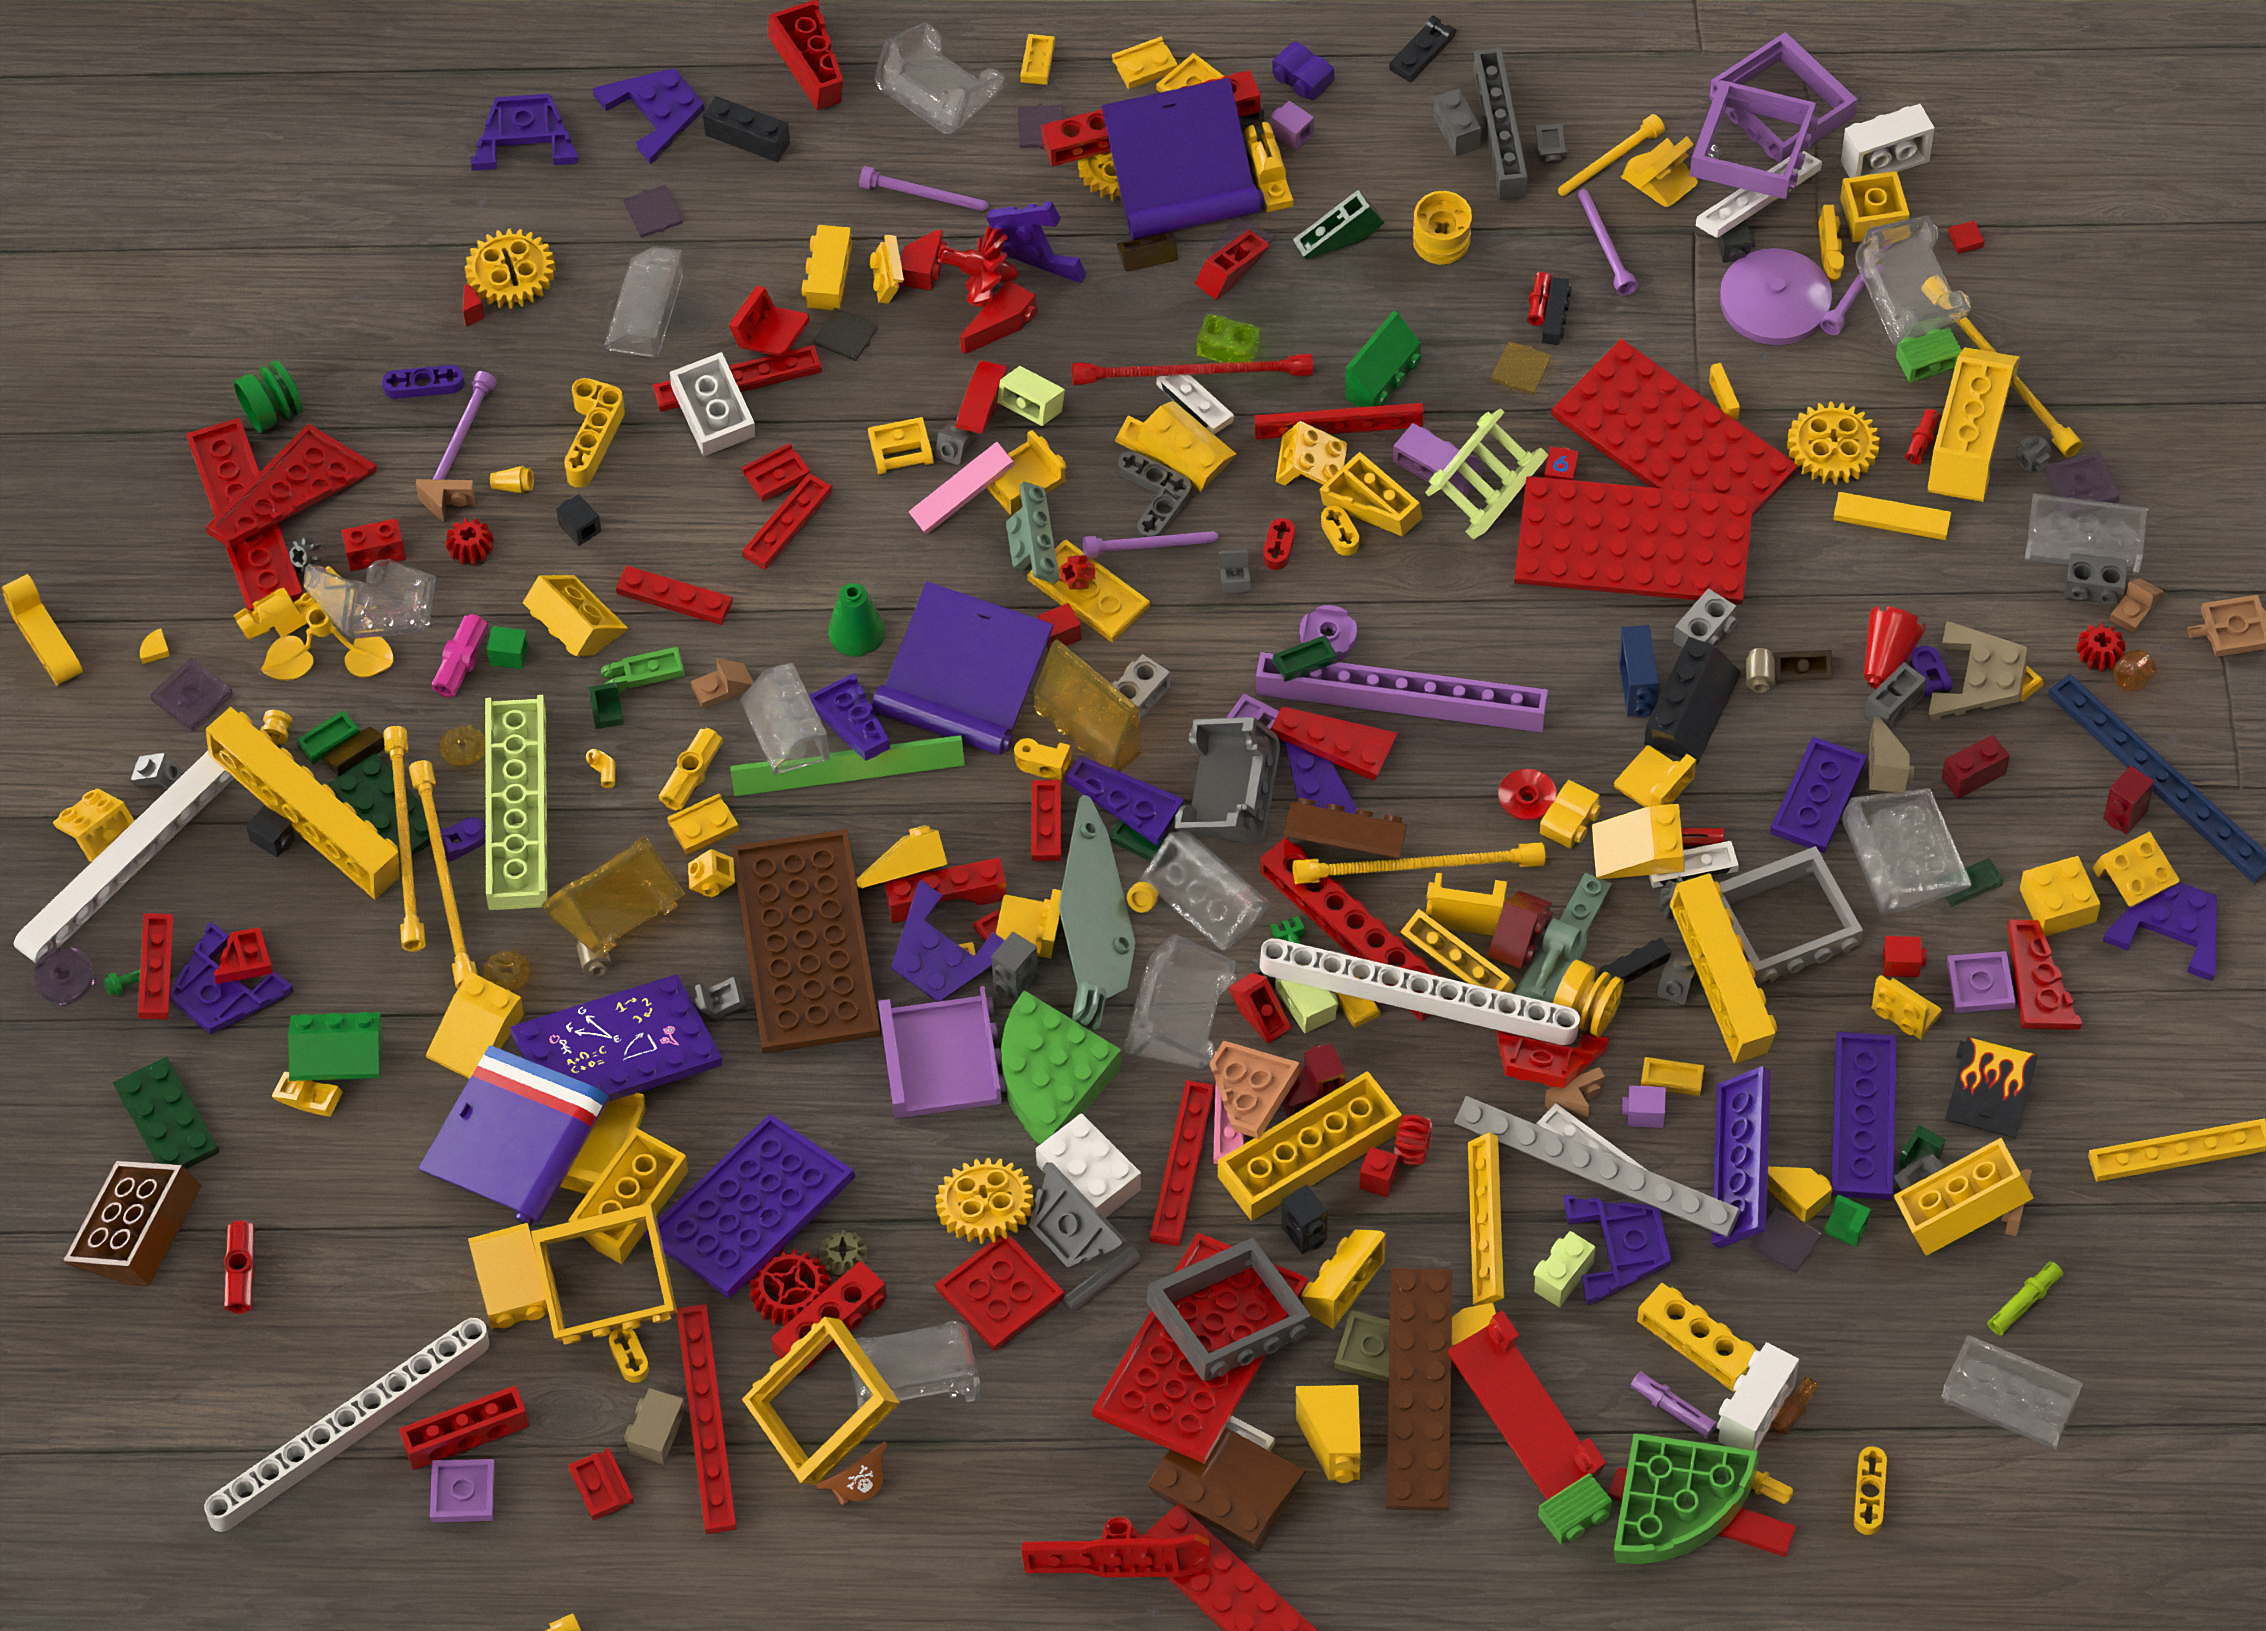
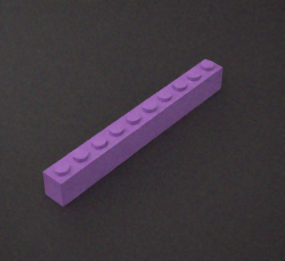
M1260 652L1256 674V695L1543 732L1547 706V689L1340 662L1284 682L1273 662V654Z

